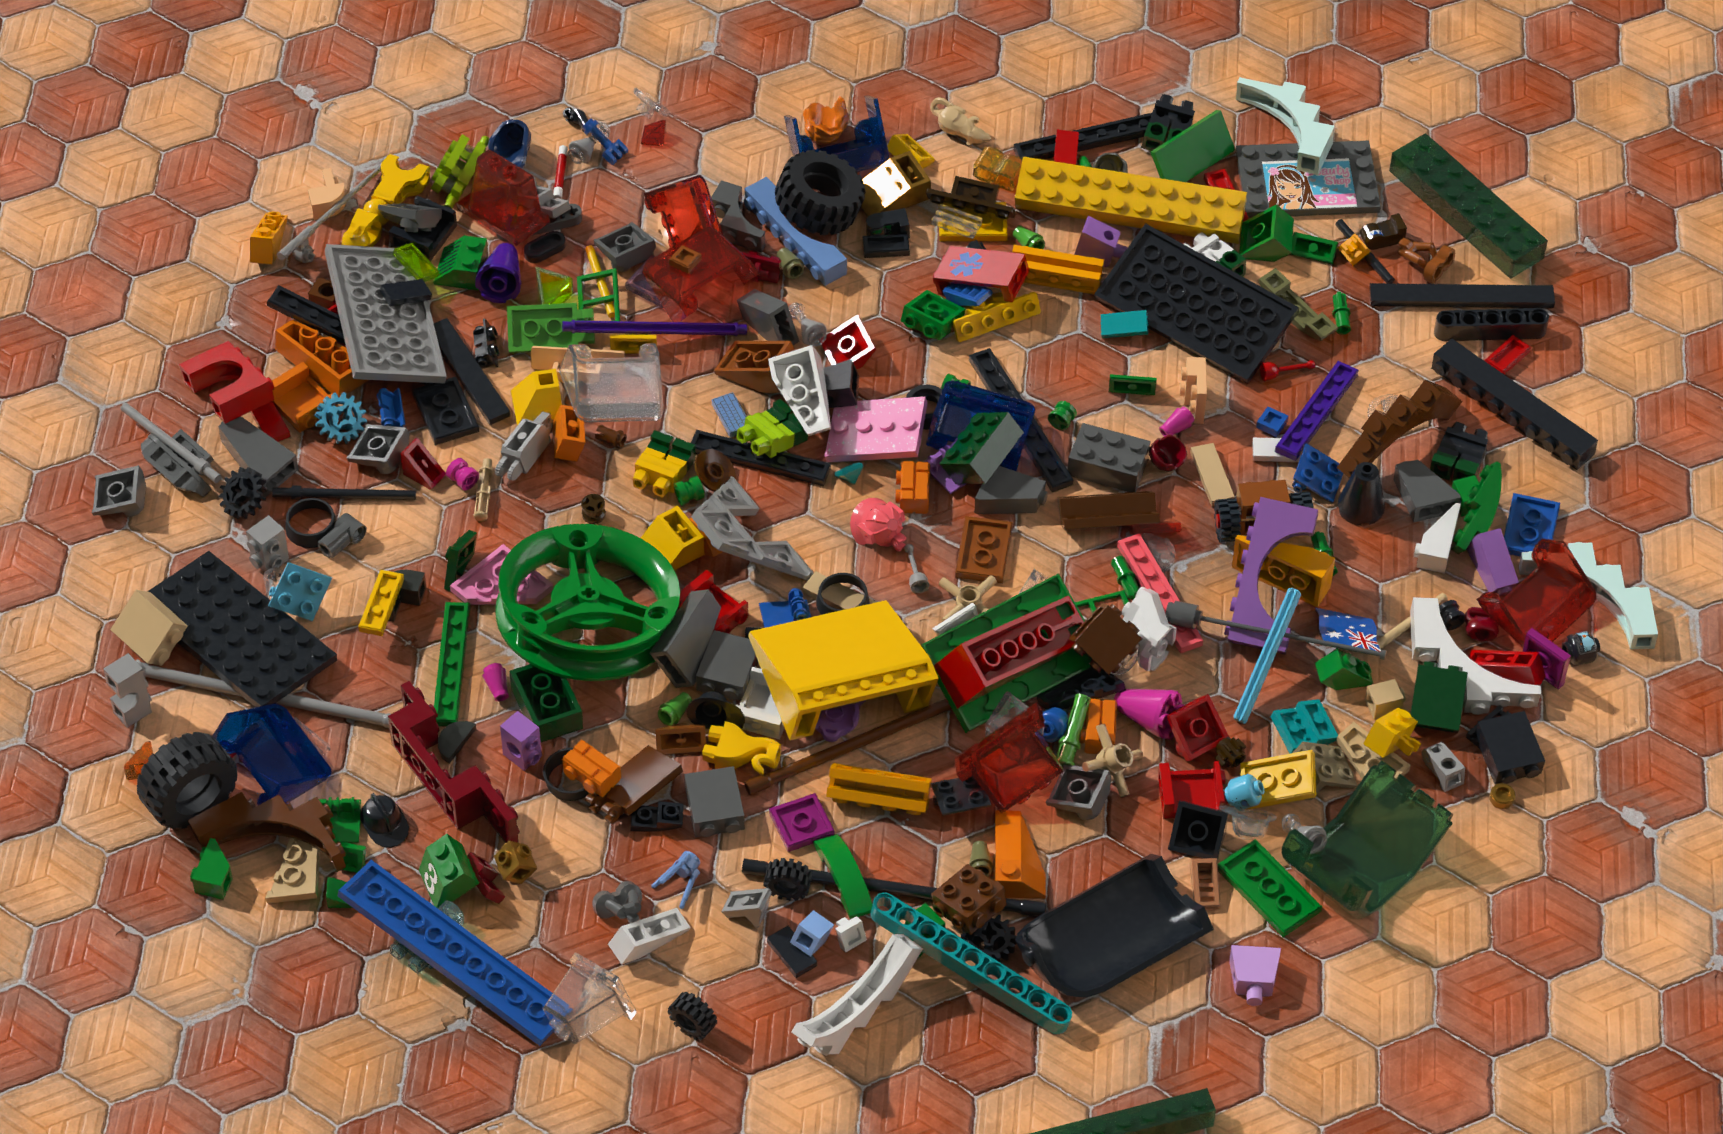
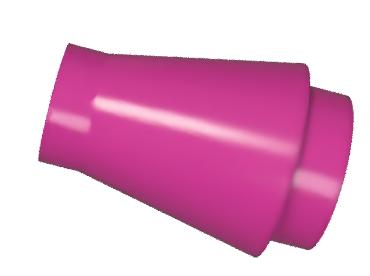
M1184 406L1176 408L1166 422L1159 427V431L1164 437L1166 435H1175L1190 428L1195 421L1194 416Z
M500 663L486 666L483 669L484 674L482 677L493 694L495 701L506 700L509 697L506 669Z

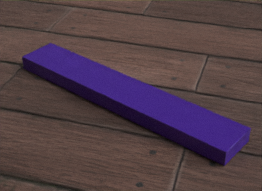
M1337 361L1275 446V452L1296 461L1303 452L1305 444H1309L1358 376L1359 370Z

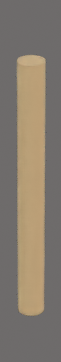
M1444 593L1435 597L1438 598L1439 606L1448 601ZM1410 616L1377 640L1380 650L1411 628Z

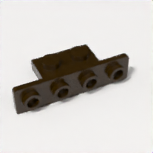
M955 176L951 193L929 188L926 190L927 198L935 204L942 205L945 202L952 204V207L963 210L966 207L974 209L973 211L979 214L993 213L1001 219L1015 218L1016 215L1013 207L996 204L1000 190L999 185Z

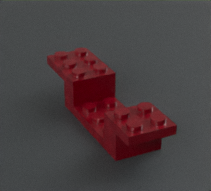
M410 681L402 684L403 708L388 716L393 747L457 829L484 815L505 844L508 841L519 843L518 834H520V830L517 826V812L512 806H507L499 789L495 790L492 787L489 776L485 772L481 773L477 766L474 765L451 778L446 769L442 770L435 754L427 751L430 747L438 744V732L440 729L436 722L438 717L437 711L432 704L428 705L426 703L424 695L418 687L415 688Z

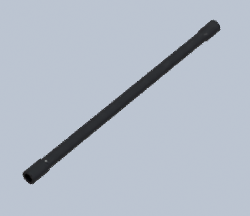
M744 858L742 873L765 876L769 863ZM811 869V882L837 886L831 872ZM863 877L868 891L932 900L931 893L937 889L935 887ZM1006 898L1007 905L1003 908V911L1039 917L1046 911V902Z

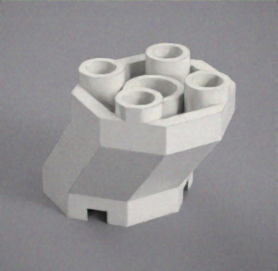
M1140 587L1134 600L1131 603L1127 602L1123 607L1122 615L1126 623L1131 621L1140 630L1137 634L1142 640L1138 643L1140 646L1135 652L1139 666L1146 671H1150V669L1155 671L1169 653L1166 650L1168 643L1173 645L1175 642L1177 628L1168 623L1159 594L1152 589Z

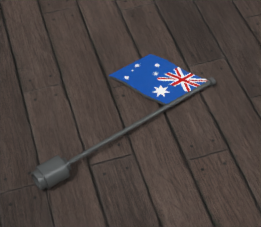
M1180 601L1169 602L1166 609L1168 622L1171 625L1195 629L1196 625H1200L1201 621L1265 634L1270 632V629L1203 616V611L1199 610V605ZM1315 608V612L1319 618V635L1321 640L1285 633L1283 636L1299 641L1379 656L1381 660H1385L1387 650H1380L1377 643V627L1373 619Z

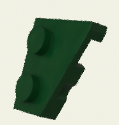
M468 530L462 537L457 539L456 543L448 547L445 559L448 560L444 584L445 590L451 591L450 585L456 581V576H462L468 563L475 553L477 532Z

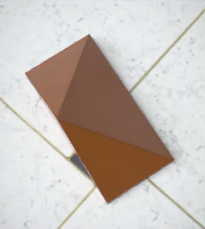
M675 724L655 729L656 749L663 754L702 752L706 744L705 726Z

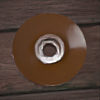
M706 449L697 455L695 460L696 474L701 483L709 490L715 492L728 482L730 477L736 479L733 464L722 452L715 449Z

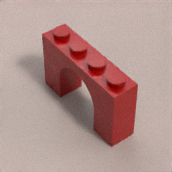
M229 341L179 364L185 384L194 393L219 381L237 379L234 383L209 395L215 414L225 424L275 400L272 391L275 387L269 377L266 378L261 369L255 367L250 358H245L240 348H235Z

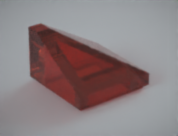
M666 120L645 125L641 144L663 146L666 134Z

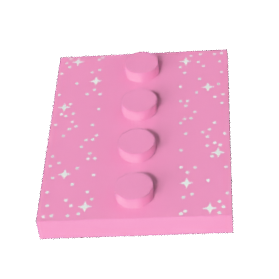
M926 397L857 401V405L835 407L826 447V461L844 462L918 457L927 409Z

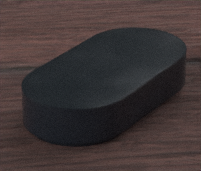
M550 231L528 242L524 246L525 259L531 263H539L563 251L566 247L564 234L559 231Z

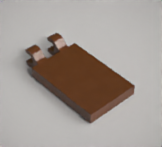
M648 745L621 767L620 781L613 788L611 787L604 797H600L596 793H589L585 797V801L591 804L588 810L595 814L602 810L608 814L604 819L612 824L623 813L628 816L631 815L683 772L680 763Z

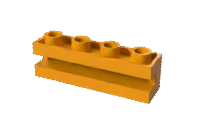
M1013 246L1012 253L1025 254L1030 271L1024 283L1095 294L1100 287L1103 276V259L1027 246Z
M833 763L830 767V781L826 797L832 798L833 802L847 803V800L855 801L858 806L871 807L874 804L882 806L881 809L887 811H896L899 808L905 809L906 813L912 815H921V812L925 813L928 809L932 778Z

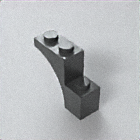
M721 180L710 198L711 214L723 218L720 223V239L762 253L765 248V231L756 228L743 217L740 211L742 187Z

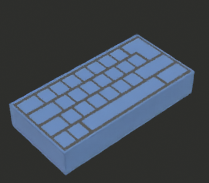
M734 393L711 399L712 406L729 437L737 436V429L744 426L745 417L747 416Z

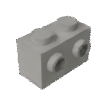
M269 515L246 531L247 546L251 556L249 559L256 569L260 568L268 574L272 570L279 568L283 562L289 559L285 530Z

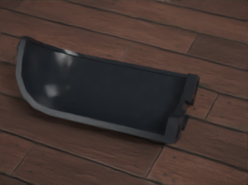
M1149 854L1035 918L1017 933L1015 941L1022 953L1024 962L1045 983L1067 996L1087 998L1109 990L1211 932L1214 928L1205 907L1194 902L1187 894L1182 896L1175 887L1178 886V883L1171 875L1163 857Z

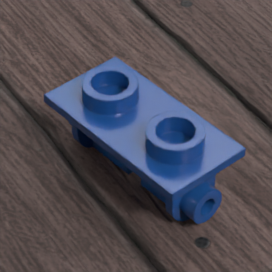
M381 388L377 393L379 406L382 407L380 409L381 425L403 427L405 425L400 389L397 388L392 393L386 388Z

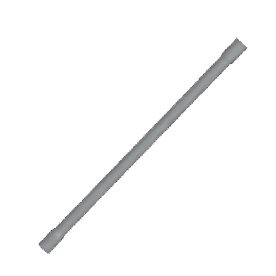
M141 662L146 671L144 672V677L241 696L223 680L152 666ZM288 694L275 703L381 725L390 729L388 716L391 713L385 714Z

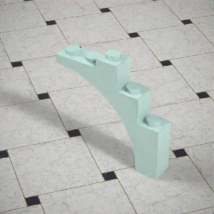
M1240 77L1237 81L1236 100L1266 110L1280 119L1291 130L1299 146L1297 170L1318 175L1333 145L1335 126L1319 123L1320 106L1305 103L1306 86L1290 82H1284L1283 86Z
M1568 543L1567 551H1529L1521 553L1519 562L1520 575H1538L1558 579L1582 589L1605 605L1614 615L1626 635L1630 649L1655 648L1658 631L1649 587L1625 588L1621 565L1605 564L1596 566L1592 543Z

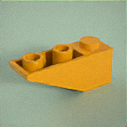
M276 211L265 213L250 236L251 263L271 265L274 263L280 249L288 215H281L280 212Z

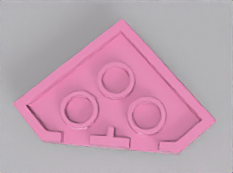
M504 544L452 583L450 585L451 592L464 603H470V605L496 604L499 593V572L505 557L511 550ZM536 570L532 571L518 588V604H537L552 592L553 584Z

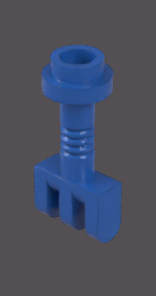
M592 118L589 119L582 126L585 130L584 133L586 135L591 133L604 146L606 150L602 156L611 165H614L617 160H620L629 151L620 139L612 143L597 128L599 122L597 120L594 121Z

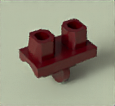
M752 251L749 253L741 252L738 275L751 277L753 282H758L759 279L773 283L779 282L781 269L779 257L771 256L768 258Z

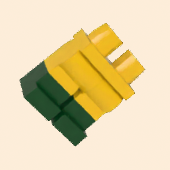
M654 430L650 436V443L635 463L633 486L642 490L647 484L652 485L653 493L664 497L668 492H675L674 483L682 481L695 462V444L678 438L674 440L673 436Z

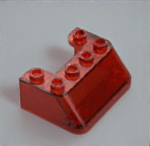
M702 175L693 176L644 193L646 208L654 214L661 212V222L667 231L671 250L675 253L683 245L701 254L702 260L689 274L669 265L668 259L666 270L671 276L672 281L705 272L729 261L727 244L707 183Z

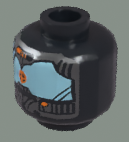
M1584 631L1568 635L1565 642L1562 643V650L1571 655L1570 663L1578 666L1595 661L1597 652H1600V643L1590 632Z

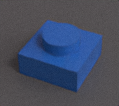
M1267 407L1258 419L1256 428L1277 437L1287 424L1288 415Z

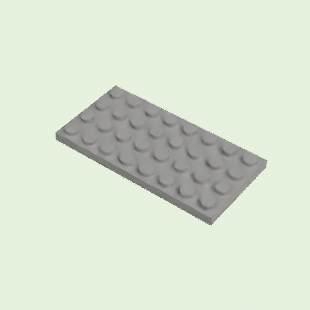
M326 244L325 256L353 379L445 383L447 376L428 301L389 306L380 292L382 284L422 279L416 251L413 249Z

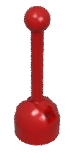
M1309 360L1304 364L1278 367L1272 362H1263L1260 366V375L1263 381L1275 379L1278 373L1282 371L1302 368L1314 369L1316 363L1313 360Z

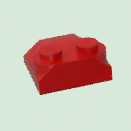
M1209 694L1185 704L1167 716L1176 739V751L1186 761H1191L1213 749L1222 739L1229 737Z

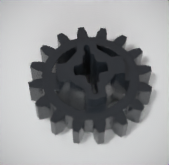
M239 467L238 473L232 470V477L224 478L227 483L220 486L223 493L218 495V498L223 500L220 506L225 508V513L236 519L240 517L247 519L248 514L255 515L254 509L262 508L260 505L261 501H266L263 493L267 492L268 489L263 485L267 481L261 478V473L250 467L246 469Z
M999 914L996 918H990L983 927L978 928L971 935L964 930L961 934L963 940L1000 962L1001 958L1009 960V953L1015 952V927H1009L1010 921L1008 919L1002 922L1001 915ZM988 935L990 936V943H988Z

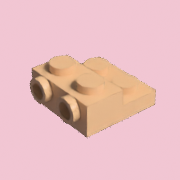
M1187 357L1186 367H1181V381L1184 382H1180V396H1184V405H1190L1189 411L1194 414V424H1204L1207 398L1206 358Z

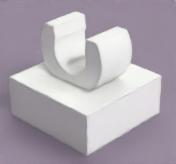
M857 916L851 920L844 917L836 922L838 927L835 929L840 948L843 951L847 952L867 940L862 920Z

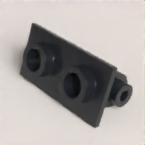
M484 318L483 326H477L473 331L474 345L476 347L475 360L480 367H485L490 362L498 367V356H500L496 344L498 333L493 325L491 326Z

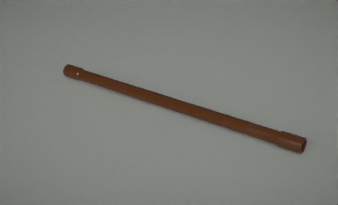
M943 699L777 770L744 782L745 789L749 795H753L771 787L773 784L935 717L952 708L948 703L949 701Z

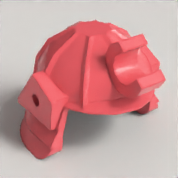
M868 498L861 501L855 507L851 516L850 527L856 543L860 545H873L876 543L884 547L892 545L898 552L906 545L903 543L906 537L901 533L903 529L902 522L906 520L904 511L893 502L886 503L879 498Z

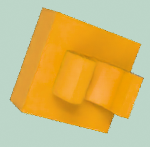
M1353 234L1338 247L1339 251L1352 266L1370 253L1368 247L1356 234Z

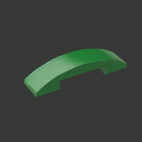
M838 834L813 841L822 863L826 862L841 893V902L849 918L852 919L856 916L860 917L870 914L872 901L858 865L845 842Z

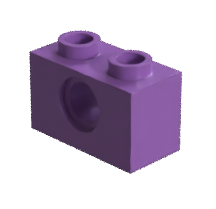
M517 711L500 725L502 750L505 757L525 771L531 765H535L542 756L540 731L536 724Z

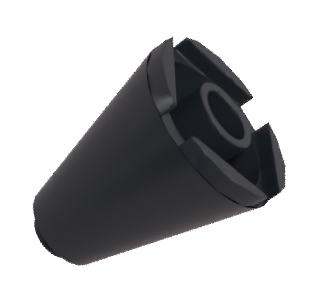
M1363 462L1356 466L1338 498V508L1341 517L1354 525L1362 526V523L1374 524L1381 519L1385 511V500L1379 470L1374 464L1369 462Z

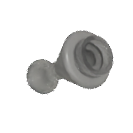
M603 122L599 123L597 128L608 138L610 133L609 126ZM591 135L588 138L570 142L569 158L576 164L588 163L594 145L598 140Z
M791 304L789 311L792 319H797L801 324L803 343L813 346L822 344L826 339V326L823 323L808 319L804 314L805 307L803 304Z
M1287 814L1283 817L1281 822L1283 830L1287 833L1295 832L1298 834L1301 848L1305 853L1313 854L1324 849L1327 843V835L1323 827L1303 826L1300 824V818L1296 814Z

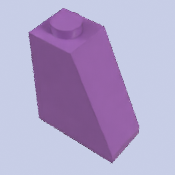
M1501 528L1480 533L1471 540L1466 550L1489 594L1498 592L1500 596L1512 592V588L1519 581Z

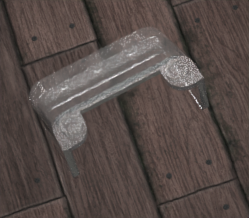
M643 344L639 350L640 357L592 358L591 349L588 346L568 345L559 372L575 415L585 422L659 420L663 415L664 409L660 356L656 344Z

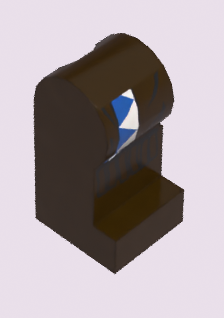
M1397 213L1391 215L1390 220L1378 222L1377 224H1366L1360 230V236L1368 249H1380L1399 244L1401 239L1406 238L1407 226L1400 214Z

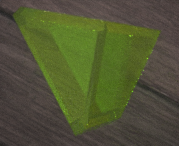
M535 266L539 305L565 303L573 295V279L571 277Z

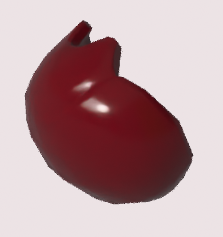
M1166 435L1163 438L1156 439L1149 448L1151 462L1159 470L1166 472L1179 468L1184 464L1188 455L1185 445L1173 435Z

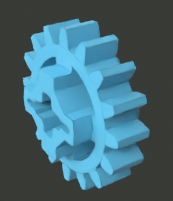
M335 392L331 395V399L326 396L323 399V403L317 406L320 411L316 412L314 417L320 420L317 421L315 426L322 427L320 435L328 434L327 441L335 438L336 444H339L343 439L345 444L350 442V437L356 440L359 436L358 433L364 431V427L361 425L367 422V419L362 418L366 410L359 409L362 404L361 401L353 402L355 396L352 395L348 399L345 392L340 397ZM335 404H342L343 406L336 407V406H334V405H335ZM344 411L342 422L337 425L339 415ZM345 429V430H347L348 432H338V431Z

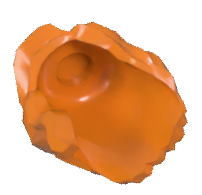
M841 96L834 103L833 108L824 107L820 103H810L809 107L803 111L805 133L809 140L817 145L825 146L836 142L848 125L849 114L846 109L845 100Z

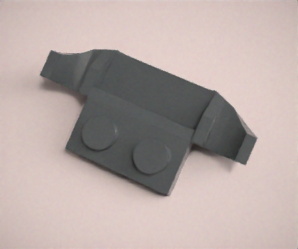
M182 429L172 437L199 459L203 458L208 463L214 460L206 450ZM152 433L141 443L144 459L177 489L196 492L202 497L212 490L198 475L199 473L194 470L193 465L161 442Z

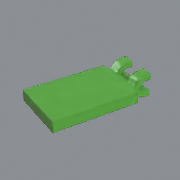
M577 303L507 306L509 353H529L532 346L579 348V343L595 344L594 333L572 334L571 332H562V321H594L593 308L577 310Z

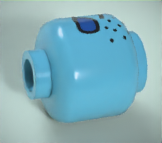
M1251 774L1231 779L1225 788L1227 802L1238 810L1257 806L1264 794L1263 783Z

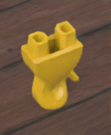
M726 721L724 727L711 725L708 739L710 742L718 743V745L705 744L702 758L703 761L714 763L715 769L733 766L736 769L751 761L753 768L760 775H763L764 768L761 764L774 769L778 767L781 756V744L774 739L749 736L736 724Z

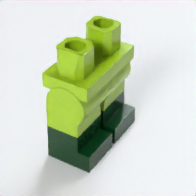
M779 399L773 402L772 408L762 413L758 412L752 416L745 417L744 426L737 429V440L742 444L750 441L752 452L757 456L765 453L772 458L776 456V452L780 453L806 442L808 434L791 407Z

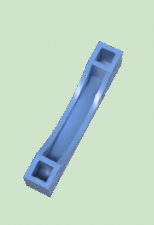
M768 177L745 188L744 204L746 208L758 217L761 224H765L771 230L775 238H779L785 248H788L803 261L804 266L811 271L812 276L816 280H819L826 286L847 274V258L834 245L811 239L800 233L789 223L779 210V206H777L774 193L776 186Z

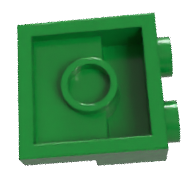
M926 290L904 305L901 322L907 328L919 330L926 337L940 341L951 333L953 320L963 317L966 309Z

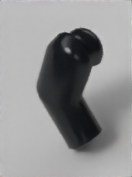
M567 107L563 111V117L566 121L578 124L582 131H585L582 126L589 119L583 110Z

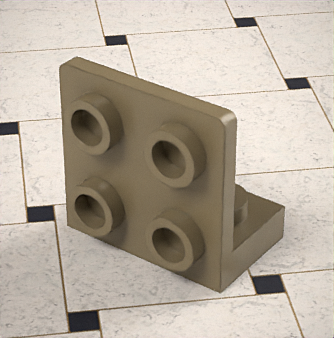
M1302 742L1293 752L1313 750L1315 753L1316 795L1325 785L1353 789L1357 786L1353 772L1346 761L1344 752L1339 746Z

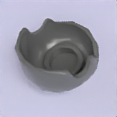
M1103 153L1096 158L1093 164V168L1128 173L1127 162L1116 153Z

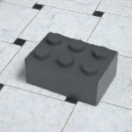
M1082 423L1068 458V472L1075 478L1127 492H1136L1149 460L1151 441Z

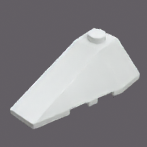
M813 345L769 358L772 380L808 436L830 430L831 424L825 375L821 356Z

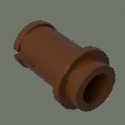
M599 425L596 431L601 433H595V439L613 444L614 448H622L625 445L627 435L622 430L615 431L603 425Z

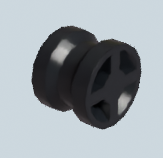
M1455 600L1446 601L1439 606L1440 615L1448 631L1459 628L1466 621L1465 614L1459 611L1460 606Z

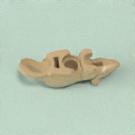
M938 97L932 101L930 106L931 112L938 117L939 127L944 132L965 138L968 146L973 143L981 144L991 141L988 133L975 126V123L979 122L978 117L972 116L968 119L964 115L966 113L965 109L953 105L952 102L950 103L944 98ZM937 104H942L947 107L939 110Z

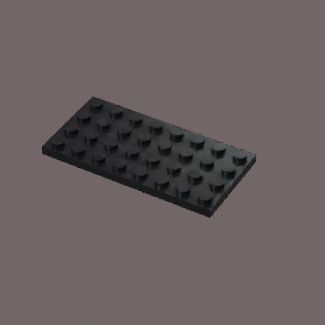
M1146 223L1094 294L1095 299L1119 312L1146 310L1149 329L1195 355L1206 358V361L1247 384L1299 312V307Z
M207 551L147 591L151 592L188 625L183 633V637L177 643L261 712L273 706L337 661V654L286 612L268 606L270 600L210 551Z

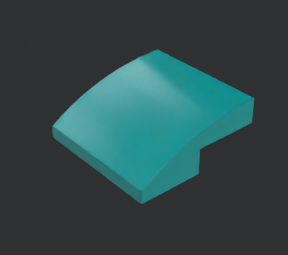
M1319 699L1300 701L1295 708L1274 710L1270 716L1289 754L1293 753L1302 742L1329 745L1337 741L1338 733Z

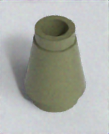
M781 248L777 252V257L781 260V268L784 275L791 279L800 277L804 272L803 261L788 248Z
M976 841L972 845L969 865L976 870L980 869L989 877L994 869L987 843Z

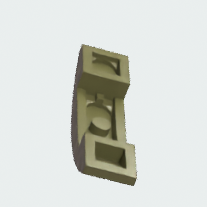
M1276 268L1259 278L1258 282L1262 288L1299 307V312L1291 323L1306 335L1322 341L1338 329L1323 312L1318 315L1290 289L1291 282Z

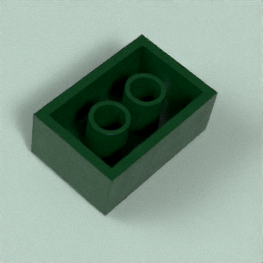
M1008 412L977 413L971 418L967 428L958 435V440L946 451L945 457L939 464L955 484H986L1024 432Z
M531 664L509 671L511 690L522 714L539 727L541 743L583 729L582 710L567 678L550 674Z

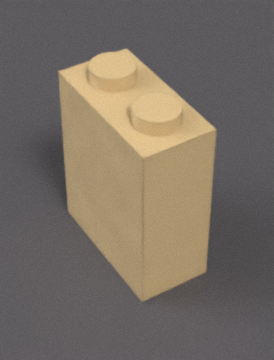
M135 590L110 630L146 663L162 666L169 659L176 643L183 637V633L188 625L151 592Z

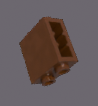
M1102 603L1069 638L1074 643L1072 645L1073 650L1081 657L1085 654L1091 660L1089 665L1099 674L1101 671L1108 675L1111 672L1115 673L1123 665L1122 660L1128 654L1132 655L1140 646L1138 643L1142 640L1137 634L1140 630L1131 621L1126 623L1120 617L1123 613L1114 604L1109 606Z
M966 864L931 893L935 913L940 917H945L957 929H962L970 935L978 928L983 927L996 913L1001 912L1007 905L1005 889L998 881L994 882L980 869L976 870L969 864Z

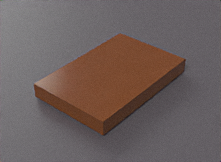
M965 516L955 578L985 581L989 576H993L997 583L1003 584L1013 522Z

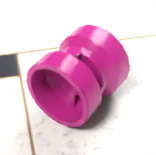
M457 458L448 466L446 476L452 481H457V485L466 491L477 483L479 472L473 467H468L469 465L464 459Z

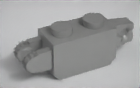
M542 411L534 421L528 419L520 421L502 445V458L495 468L497 476L502 477L507 473V478L514 481L521 473L526 474L551 442L549 433L553 420L549 413Z

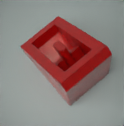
M415 438L400 453L403 475L429 490L446 475V472L418 438Z

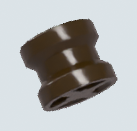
M598 494L585 496L581 502L583 520L589 524L602 522L606 516L604 498Z

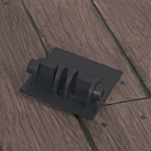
M979 774L931 783L934 793L933 802L934 805L939 806L942 816L992 806Z

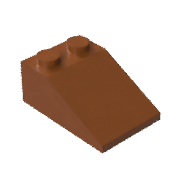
M734 341L713 371L718 376L759 392L780 393V390L772 380L768 359L794 351L795 348L791 341Z

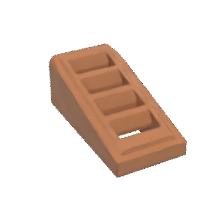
M1217 858L1191 859L1190 876L1194 902L1204 906L1205 909L1220 908ZM1198 871H1210V874H1198ZM1211 879V883H1199V880ZM1199 888H1212L1213 892H1200ZM1200 897H1213L1214 901L1200 902Z

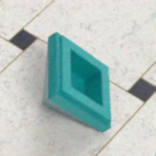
M853 463L835 471L834 475L855 484L863 469V464Z

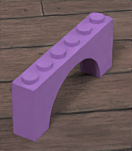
M1260 497L1259 503H1254L1252 517L1256 518L1254 527L1249 526L1246 540H1249L1250 544L1248 550H1243L1241 564L1245 565L1243 574L1238 573L1235 587L1239 588L1238 596L1233 597L1231 601L1230 611L1234 613L1230 622L1271 630L1274 620L1263 608L1258 594V579L1261 567L1268 554L1284 540L1295 536L1314 535L1319 513L1318 509ZM1226 626L1224 635H1228V642L1263 649L1269 635ZM1287 627L1285 633L1291 634V628ZM1283 637L1277 653L1286 655L1290 638Z

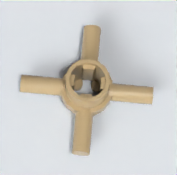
M1098 725L1096 729L1103 749L1096 756L1095 760L1083 762L1082 768L1085 772L1096 769L1108 770L1115 780L1120 797L1128 796L1130 793L1122 772L1133 761L1142 759L1143 752L1140 749L1131 751L1123 743L1112 745L1106 725Z

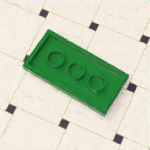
M1215 110L1150 153L1161 179L1187 182L1235 151V147L1221 110Z
M1256 839L1217 864L1218 872L1283 938L1322 912V906Z

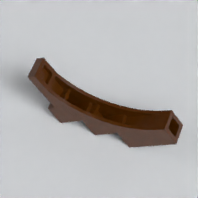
M1425 379L1411 398L1400 394L1387 413L1376 409L1373 411L1361 428L1364 430L1337 466V469L1350 478L1358 464L1363 462L1373 463L1384 450L1412 428L1432 419L1443 418L1449 420L1463 401L1446 387Z
M240 792L188 820L201 848L207 847L210 838L216 839L218 845L248 836H285L306 842L318 848L327 855L337 872L346 867L343 860L346 853L340 842L335 844L333 841L335 836L331 830L333 825L330 818L334 816L328 804L322 805L318 797L293 809L289 801L284 802L280 794L256 806L252 799L247 800L244 794Z

